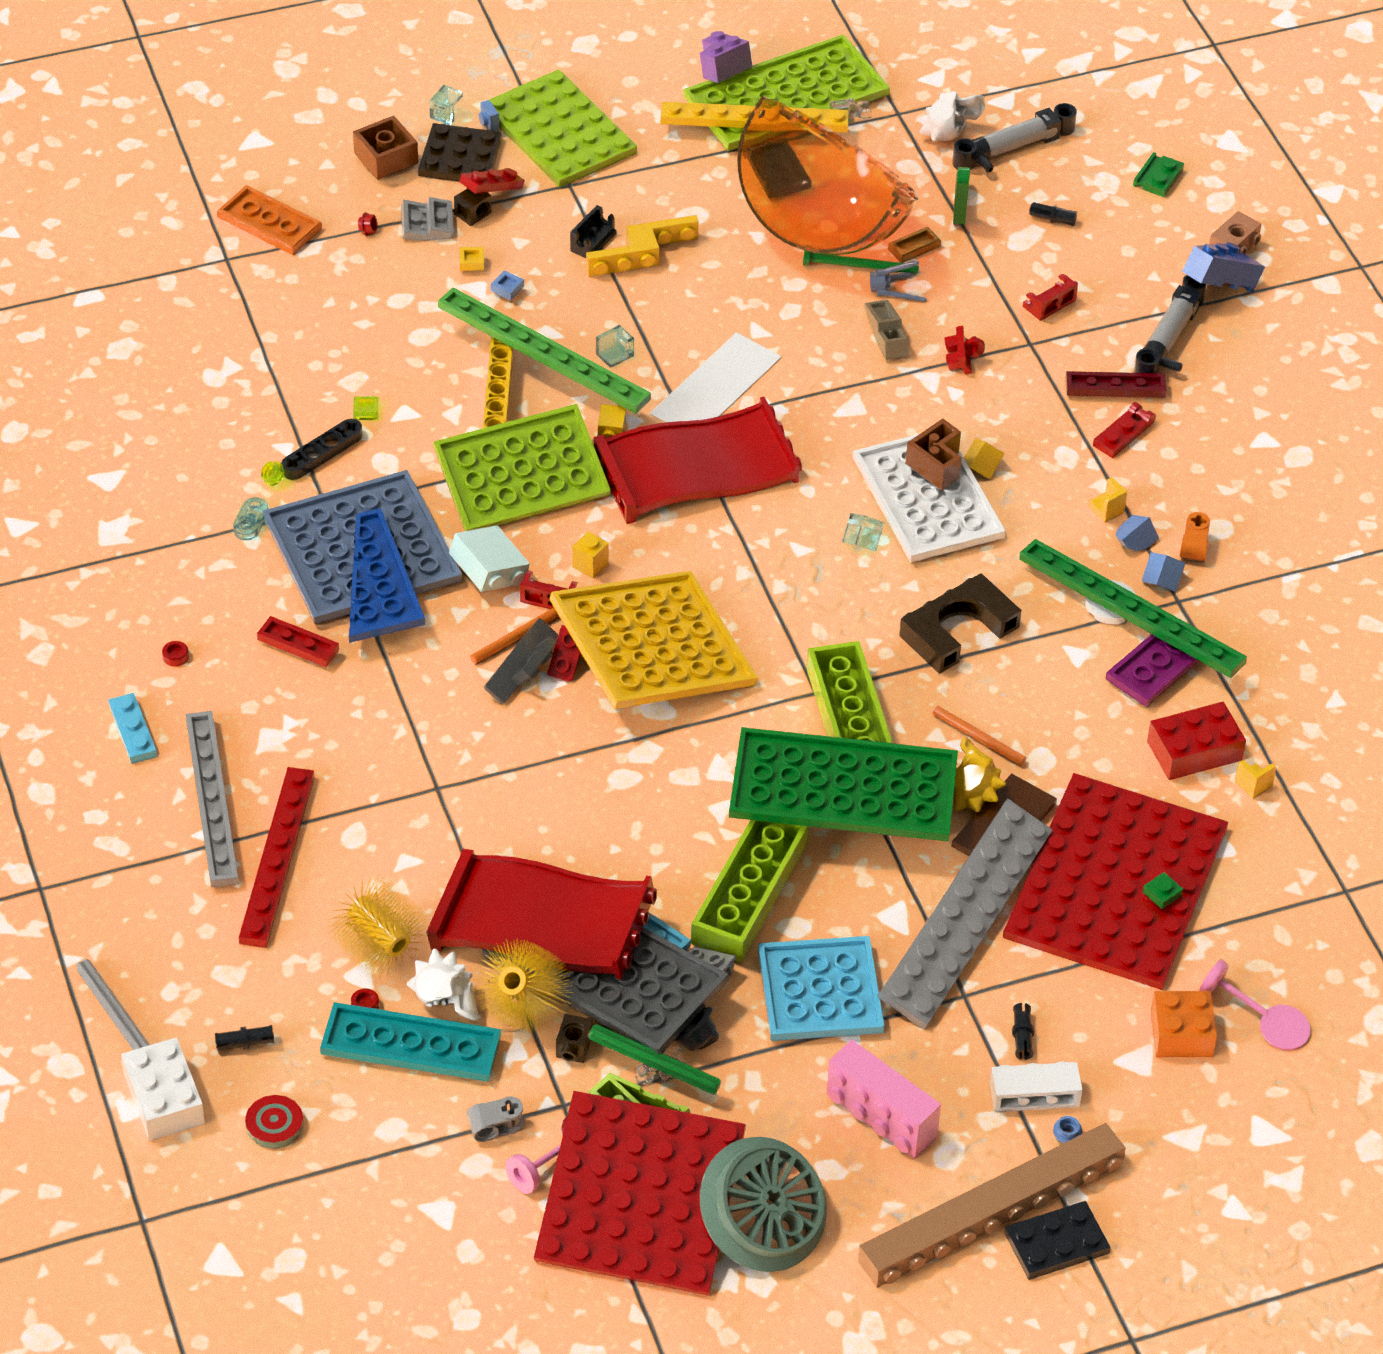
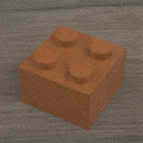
M394 115L353 131L354 153L377 180L418 164V142Z

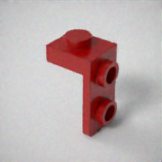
M561 625L547 675L572 682L581 652L566 626Z

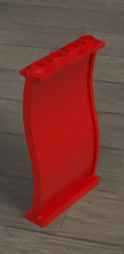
M765 396L760 397L759 403L719 417L657 423L624 431L606 439L604 435L594 437L595 451L611 493L626 524L636 522V517L641 514L677 502L737 496L767 489L792 480L793 483H798L799 471H802L801 460L798 456L795 457L790 439H786L783 425L781 422H777L775 410L772 405L769 406Z
M463 848L426 933H428L427 937L431 950L437 949L442 952L444 946H456L491 951L496 949L497 952L500 949L501 953L504 951L506 954V951L508 953V949H510L508 955L510 953L512 955L511 944L514 951V945L516 946L517 943V953L518 946L519 948L521 946V952L522 947L523 950L525 948V954L526 949L528 952L529 945H531L530 950L531 948L532 951L534 950L533 955L535 950L538 954L540 951L550 953L558 959L559 963L557 965L560 966L559 968L563 967L562 969L614 974L616 979L621 980L625 969H629L631 965L634 947L639 945L641 929L647 925L649 909L651 905L655 904L657 899V889L654 888L652 876L646 875L644 881L604 879L534 860L500 855H476L474 850Z

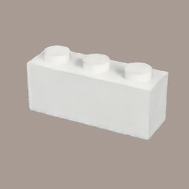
M1060 1061L1049 1064L1030 1063L1027 1065L991 1067L989 1085L994 1112L1080 1107L1082 1085L1077 1062Z

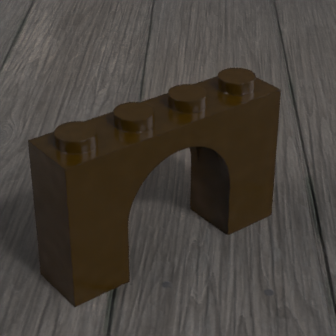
M980 573L973 578L966 579L959 586L947 590L938 598L926 602L917 610L905 614L900 621L899 636L940 674L958 664L961 653V644L942 627L941 623L944 620L959 615L970 616L982 622L1001 639L1020 628L1022 610L988 578Z

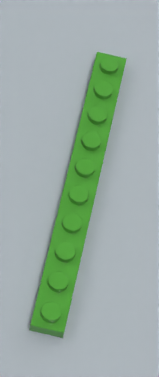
M454 287L438 300L439 309L635 414L651 400V392Z

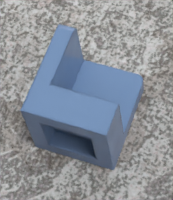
M1151 552L1142 582L1158 585L1175 592L1178 588L1185 562L1168 555Z

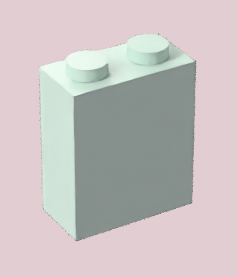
M498 525L455 533L449 551L452 558L481 592L520 585L530 566L527 559Z

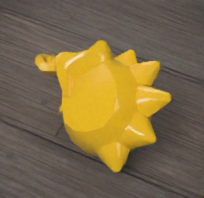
M963 737L960 747L965 756L962 763L956 768L953 796L954 810L960 811L969 807L979 812L984 802L998 801L995 790L1003 788L1006 783L1000 778L1002 770L995 767L993 758L981 752L971 743L970 739Z

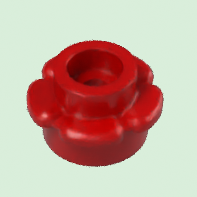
M364 212L362 217L358 219L359 231H363L365 236L376 233L378 227L376 215Z

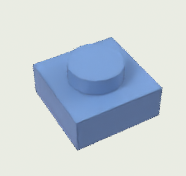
M489 100L480 102L481 112L478 114L481 125L485 126L487 130L499 132V113Z
M504 270L490 284L491 291L512 300L524 287V279Z

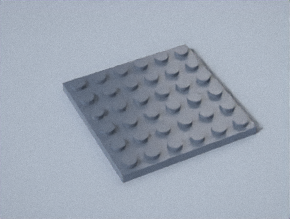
M408 470L263 510V519L314 624L350 614L357 513L382 509L416 595L462 581V573L455 560L449 554L450 550Z

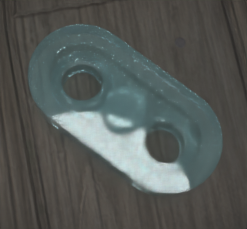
M251 497L242 504L233 522L234 535L238 539L247 541L258 536L265 522L263 510L268 509V504L263 498Z

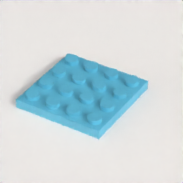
M870 936L758 943V956L771 1041L884 1033V1020L881 1002L877 997L879 990Z

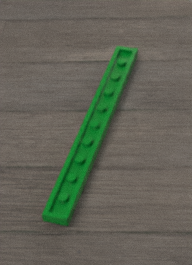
M1034 539L1019 554V560L1229 678H1232L1247 662L1246 655L1037 539Z

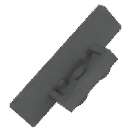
M541 618L537 619L483 688L500 704H504L520 684L525 680L531 682L538 675L540 670L537 667L540 664L544 665L553 656L554 653L551 650L557 643L555 639L558 637V634Z

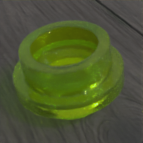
M268 461L264 464L261 470V477L266 484L275 486L283 479L284 466L281 462Z

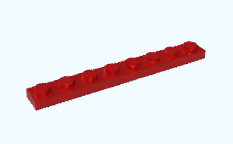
M287 767L238 937L239 944L267 948L314 782V770Z

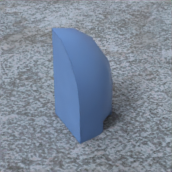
M1132 515L1117 529L1115 534L1123 546L1133 551H1142L1159 539L1150 517Z

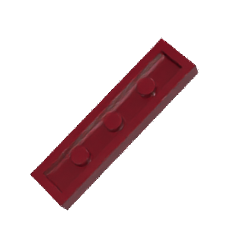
M1066 371L1065 376L1067 396L1166 398L1165 373Z

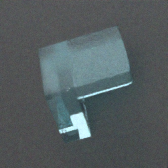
M443 84L429 100L430 118L446 125H451L455 121L454 106L463 97V92Z
M619 324L596 337V355L612 368L634 356V337Z
M850 513L842 542L876 551L885 522L866 515Z

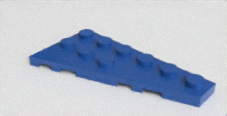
M382 509L357 513L349 643L425 625V616Z

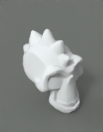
M956 91L942 92L939 100L931 107L926 108L927 114L918 118L917 122L923 124L919 133L931 136L934 142L939 140L950 141L957 138L966 127V119L976 120L982 115L986 106L984 96L972 95L960 98Z
M433 949L429 962L415 961L416 975L407 982V986L416 993L418 999L423 1004L432 1007L433 1005H439L441 1002L442 1005L454 1003L455 1011L459 1015L470 1020H481L475 1002L473 984L470 982L473 974L472 972L465 971L466 966L464 964H457L455 952L449 953L443 959L438 950Z

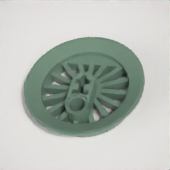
M749 1137L737 1140L716 1154L709 1163L701 1182L700 1210L705 1227L717 1247L727 1257L741 1266L762 1272H775L791 1268L807 1258L816 1248L822 1237L827 1217L826 1197L822 1183L808 1160L796 1149L784 1142L767 1137ZM767 1157H769V1167H768V1170H767V1166H766V1163H765V1159H766ZM779 1157H781L786 1162L778 1176ZM794 1166L800 1173L783 1186ZM803 1178L808 1185V1189L785 1193ZM736 1183L745 1190L731 1188L730 1186ZM811 1195L812 1204L790 1199ZM727 1196L749 1200L750 1202L728 1206ZM752 1209V1211L735 1223L731 1215L732 1212ZM796 1210L812 1213L811 1221ZM756 1216L746 1236L739 1228ZM782 1220L788 1224L789 1231L784 1229ZM763 1225L762 1244L760 1245L754 1242V1239ZM803 1228L807 1230L804 1236L800 1233ZM772 1238L777 1241L778 1248H771ZM792 1238L795 1245L789 1247L787 1240Z

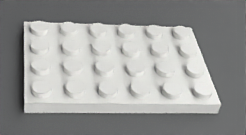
M917 435L853 451V460L910 563L1005 538L1006 531L960 451L958 453L962 457L960 478L942 491L905 464L907 442Z

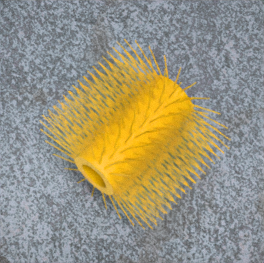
M382 884L378 890V885H375L371 894V889H368L367 896V889L363 896V889L361 888V897H357L355 901L352 900L353 903L349 905V909H342L343 911H348L342 915H348L336 916L342 919L347 918L343 922L338 923V926L342 925L343 927L347 925L346 928L350 927L342 936L348 939L347 941L351 944L350 949L354 948L356 950L357 947H360L362 949L361 952L364 953L361 956L363 957L366 954L362 961L364 964L374 960L375 962L371 964L373 966L379 959L382 964L384 958L385 961L388 959V962H390V958L395 957L396 972L397 956H401L403 952L406 953V948H411L408 947L410 943H419L410 941L412 940L410 937L421 935L417 933L411 935L414 932L412 930L415 929L411 926L418 922L417 918L413 920L417 917L416 913L413 911L412 913H410L411 911L407 913L412 904L408 906L406 901L400 905V900L403 899L401 896L396 898L389 892L386 895L384 893L386 886L377 894L383 886Z
M516 943L514 951L511 944V956L508 955L510 949H508V953L506 951L507 961L499 956L501 962L494 958L495 961L493 963L495 965L486 962L500 972V976L479 970L492 976L485 979L491 983L481 984H486L485 986L493 989L487 992L493 996L490 997L491 1001H487L485 1005L491 1003L489 1007L494 1006L490 1009L491 1011L494 1008H498L495 1010L497 1012L495 1015H500L498 1020H505L507 1016V1019L509 1018L508 1022H510L509 1025L512 1027L513 1024V1027H515L516 1023L518 1029L519 1021L521 1030L523 1031V1023L526 1032V1018L530 1033L529 1020L533 1032V1022L535 1025L534 1016L537 1021L538 1018L539 1020L541 1019L539 1016L540 1012L543 1015H548L543 1008L544 1006L547 1009L552 1006L562 1012L561 1009L547 1000H551L548 997L567 1002L556 995L574 992H557L570 990L550 991L552 989H566L554 983L560 980L554 977L555 974L561 973L555 972L559 971L558 968L554 971L551 970L555 969L554 966H551L555 960L553 959L549 964L548 961L552 957L548 953L540 951L539 954L537 952L536 955L535 953L533 955L534 950L532 951V948L530 952L529 950L527 952L526 949L525 954V948L523 950L522 947L521 952V946L520 948L518 946L517 953Z

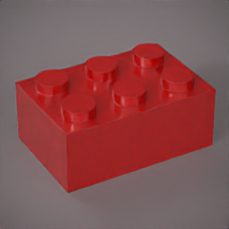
M1222 701L1151 720L1147 743L1168 780H1173L1242 761L1246 739L1226 704Z

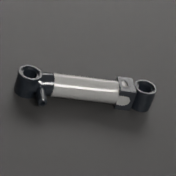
M1060 103L1054 107V112L1048 107L1035 112V118L972 140L969 138L958 139L954 143L952 165L957 170L958 167H969L972 170L975 167V163H979L986 172H991L994 166L988 160L989 158L1040 140L1049 143L1060 139V136L1071 135L1075 131L1077 109L1072 104Z
M1188 275L1183 277L1182 286L1178 285L1172 295L1171 304L1143 349L1137 352L1133 373H1158L1161 366L1176 372L1182 370V363L1166 357L1188 321L1193 320L1197 314L1199 306L1204 301L1206 284L1200 283Z

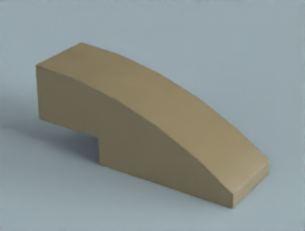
M889 300L864 303L873 335L884 358L888 360L909 356V338L902 329V319Z

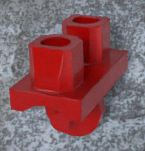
M963 325L957 326L956 335L944 337L947 352L950 353L946 354V362L949 370L962 368L964 374L972 373L971 356L972 358H978L979 355H982L985 351V343L976 336H972L970 339L966 338Z

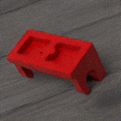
M1060 274L1058 278L1064 284L1058 281L1055 283V286L1037 296L1032 292L1027 293L1026 297L1030 300L1023 301L1022 307L1039 321H1042L1076 301L1077 281H1073L1065 274Z
M527 571L520 584V602L547 609L554 608L550 601L551 592L567 590L568 588L534 581V578H531L533 571ZM572 581L569 589L576 588L578 582Z

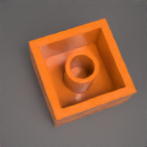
M1154 991L1151 1020L1156 1057H1213L1217 1035L1211 991Z

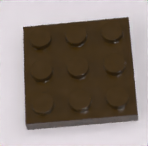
M433 123L418 167V176L459 182L462 173L482 172L493 169L502 140V132Z

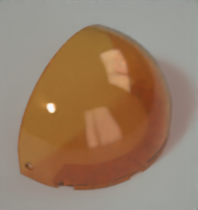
M762 96L749 116L741 134L737 165L739 181L746 202L758 221L770 233L784 243L804 251L824 255H845L864 251L880 244L903 225L919 199L917 193L908 183L901 182L898 179L899 176L882 162L856 144L854 146L850 145L844 138H841L842 135L798 110L794 112L779 101Z

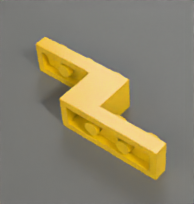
M697 215L626 226L627 246L586 253L588 277L659 266L658 245L698 239L699 220Z

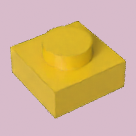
M459 247L460 271L484 270V247Z

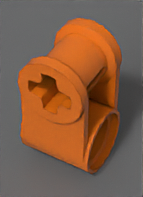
M1194 512L1188 516L1179 557L1205 561L1210 518L1205 513Z

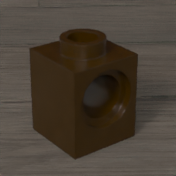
M468 188L454 196V215L469 226H472L492 213L491 195L489 192L475 194Z
M565 1013L556 1038L557 1058H562L569 1062L584 1063L591 1042L589 1034L593 1027V1019Z

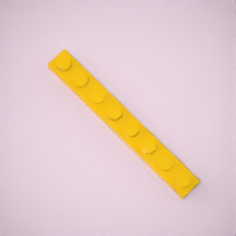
M662 102L660 124L847 133L848 110Z

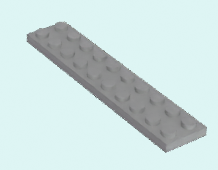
M1007 798L877 997L924 1029L1052 832V829Z

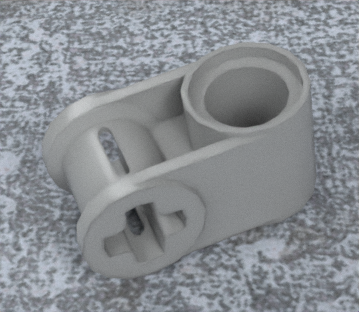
M513 1096L475 1104L466 1112L473 1137L478 1142H486L500 1136L515 1134L524 1126L523 1104L520 1099Z

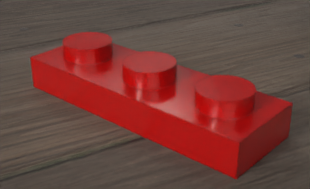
M504 168L502 170L489 169L482 172L462 173L459 182L477 194L522 189L525 180L518 176L515 170Z
M272 616L267 619L257 632V640L324 667L329 665L339 651L338 642Z

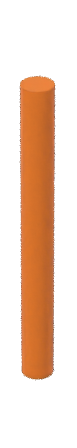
M552 608L471 654V661L477 664L521 639L539 618L545 623L559 617L555 608Z
M936 706L933 710L934 716L1016 764L1022 766L1025 763L1026 756L940 706Z

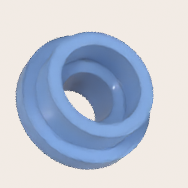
M1072 1116L1061 1117L1053 1126V1135L1061 1143H1065L1082 1134V1127L1079 1121Z

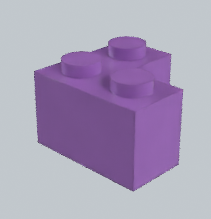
M723 31L712 32L709 37L702 39L703 51L699 54L704 79L720 83L753 67L749 41L738 36L725 34Z

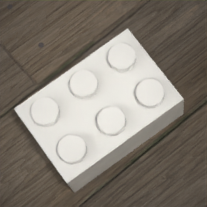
M177 1037L121 1054L124 1076L149 1141L205 1124L203 1104Z

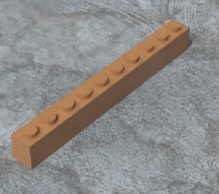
M1104 1123L859 1245L858 1263L876 1288L884 1284L894 1283L900 1276L910 1271L921 1269L927 1262L935 1258L941 1259L948 1255L951 1250L961 1245L967 1246L975 1238L985 1233H993L1001 1225L1009 1221L1019 1220L1025 1213L1035 1208L1040 1209L1047 1205L1049 1201L1059 1196L1064 1197L1070 1194L1074 1188L1082 1184L1092 1183L1098 1176L1108 1171H1116L1123 1164L1126 1147L1109 1125Z

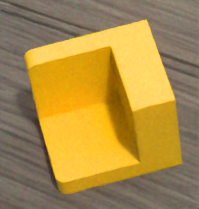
M975 437L964 459L970 469L990 479L1005 453Z
M1111 477L1107 479L1105 493L1089 501V508L1105 523L1124 513L1128 491Z
M1242 760L1238 762L1235 783L1253 799L1273 787L1277 767L1271 763L1262 769L1256 763L1250 766Z

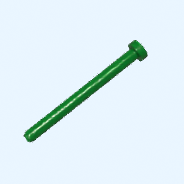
M810 248L804 249L803 265L815 262L867 269H886L904 264L900 262L810 252ZM916 265L896 272L916 274L919 271V266Z

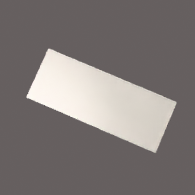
M736 332L657 405L650 414L664 422L692 421L719 417L782 356Z

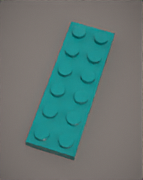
M334 1002L320 1046V1054L489 1082L501 1039V1029Z

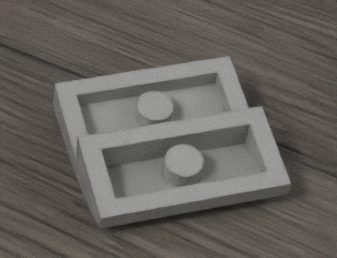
M428 197L427 203L403 199L401 204L402 239L428 241L453 237L452 201Z

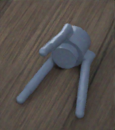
M919 261L908 262L886 269H876V272H870L871 292L877 291L878 296L886 295L926 302L927 298L886 290V288H890V280L912 276L911 273L892 275L889 273L919 264Z

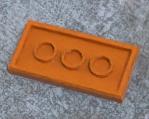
M245 185L217 210L218 218L291 255H294L322 229V222L248 185Z

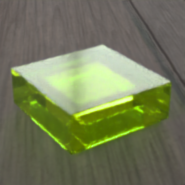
M354 396L353 419L379 420V396Z

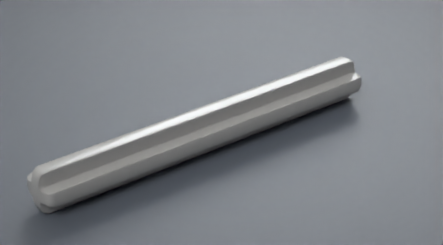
M89 959L78 962L76 965L77 972L132 1050L149 1046L150 1044L92 962Z

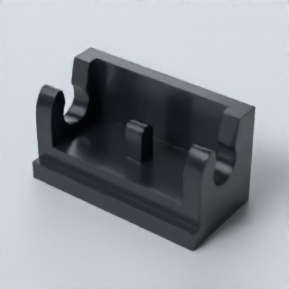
M596 205L570 231V252L586 258L587 252L601 250L617 234L613 214L611 213L607 218L608 220L603 217V208Z

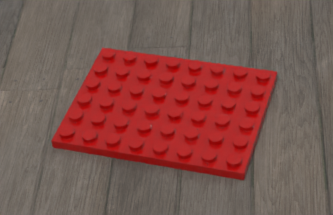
M1073 773L1049 828L1052 829V832L1035 858L1005 926L1002 938L1162 990L1229 822ZM1165 872L1183 888V893L1177 900L1161 909L1143 893V888L1148 882Z

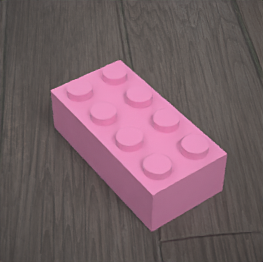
M850 1040L829 1060L826 1094L829 1095L833 1102L847 1108L856 1119L863 1120L870 1125L878 1135L885 1136L893 1142L901 1152L908 1153L915 1159L937 1138L941 1104L854 1040Z

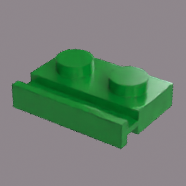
M1153 152L1134 178L1133 186H1142L1145 191L1165 197L1182 173L1184 163L1164 155L1162 157L1156 156L1157 153Z

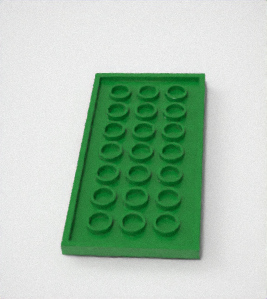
M741 727L729 806V818L949 842L958 750Z

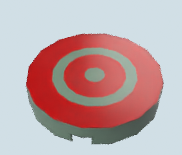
M270 1095L258 1099L249 1107L245 1116L248 1136L252 1137L256 1144L266 1148L274 1149L289 1145L296 1136L298 1138L304 1125L300 1106L296 1101L282 1095Z

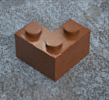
M942 418L907 442L905 464L938 489L944 490L960 478L962 457L958 453L961 431Z

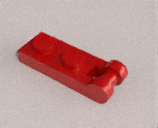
M1137 402L1132 403L1128 411L1094 438L1093 447L1111 458L1115 457L1154 423L1156 414L1150 410H1143L1142 405Z

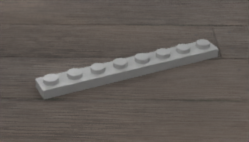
M211 710L185 714L211 888L239 884L213 712Z

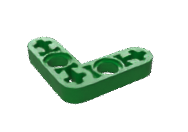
M958 167L956 172L953 224L965 225L970 178L969 167Z

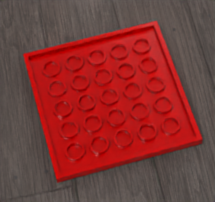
M573 1091L533 1257L534 1261L709 1296L719 1248L710 1237L702 1219L700 1210L701 1182L709 1163L716 1154L729 1144L744 1139L746 1124ZM727 1196L728 1206L730 1204V1196Z

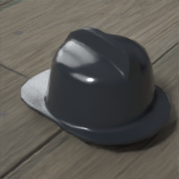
M712 1007L704 1008L674 1041H677L690 1051L703 1049L715 1043L719 1039V1034L710 1017Z

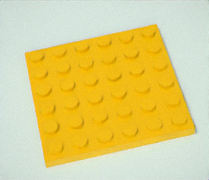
M691 570L551 592L550 601L614 709L756 685L757 675Z

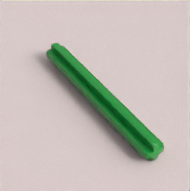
M595 1024L590 1030L589 1039L712 1095H715L720 1089L721 1080L713 1075L663 1053L658 1055L647 1046L598 1024Z

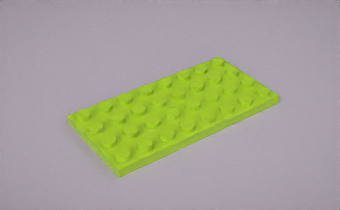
M844 34L755 64L753 67L720 83L708 80L683 89V96L688 103L847 110L890 95L888 84ZM708 126L728 151L787 131Z

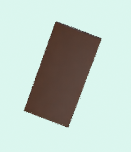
M1011 773L1004 781L1006 785L995 791L998 801H987L952 840L951 847L969 856L1007 798L1039 821H1042L1057 803V798Z

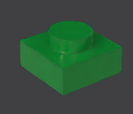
M1163 872L1144 885L1143 893L1161 909H1164L1182 896L1183 888Z

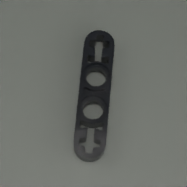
M346 419L286 456L281 462L282 475L286 479L297 480L359 442L363 436L361 422L357 419ZM331 440L338 442L334 446H329L325 443ZM313 452L319 454L315 458H309L306 456L307 454Z

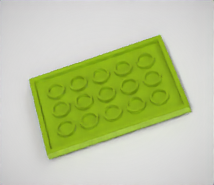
M559 69L489 99L499 113V128L559 188L637 153V145Z
M578 404L433 442V448L464 531L499 526L610 496L611 493Z

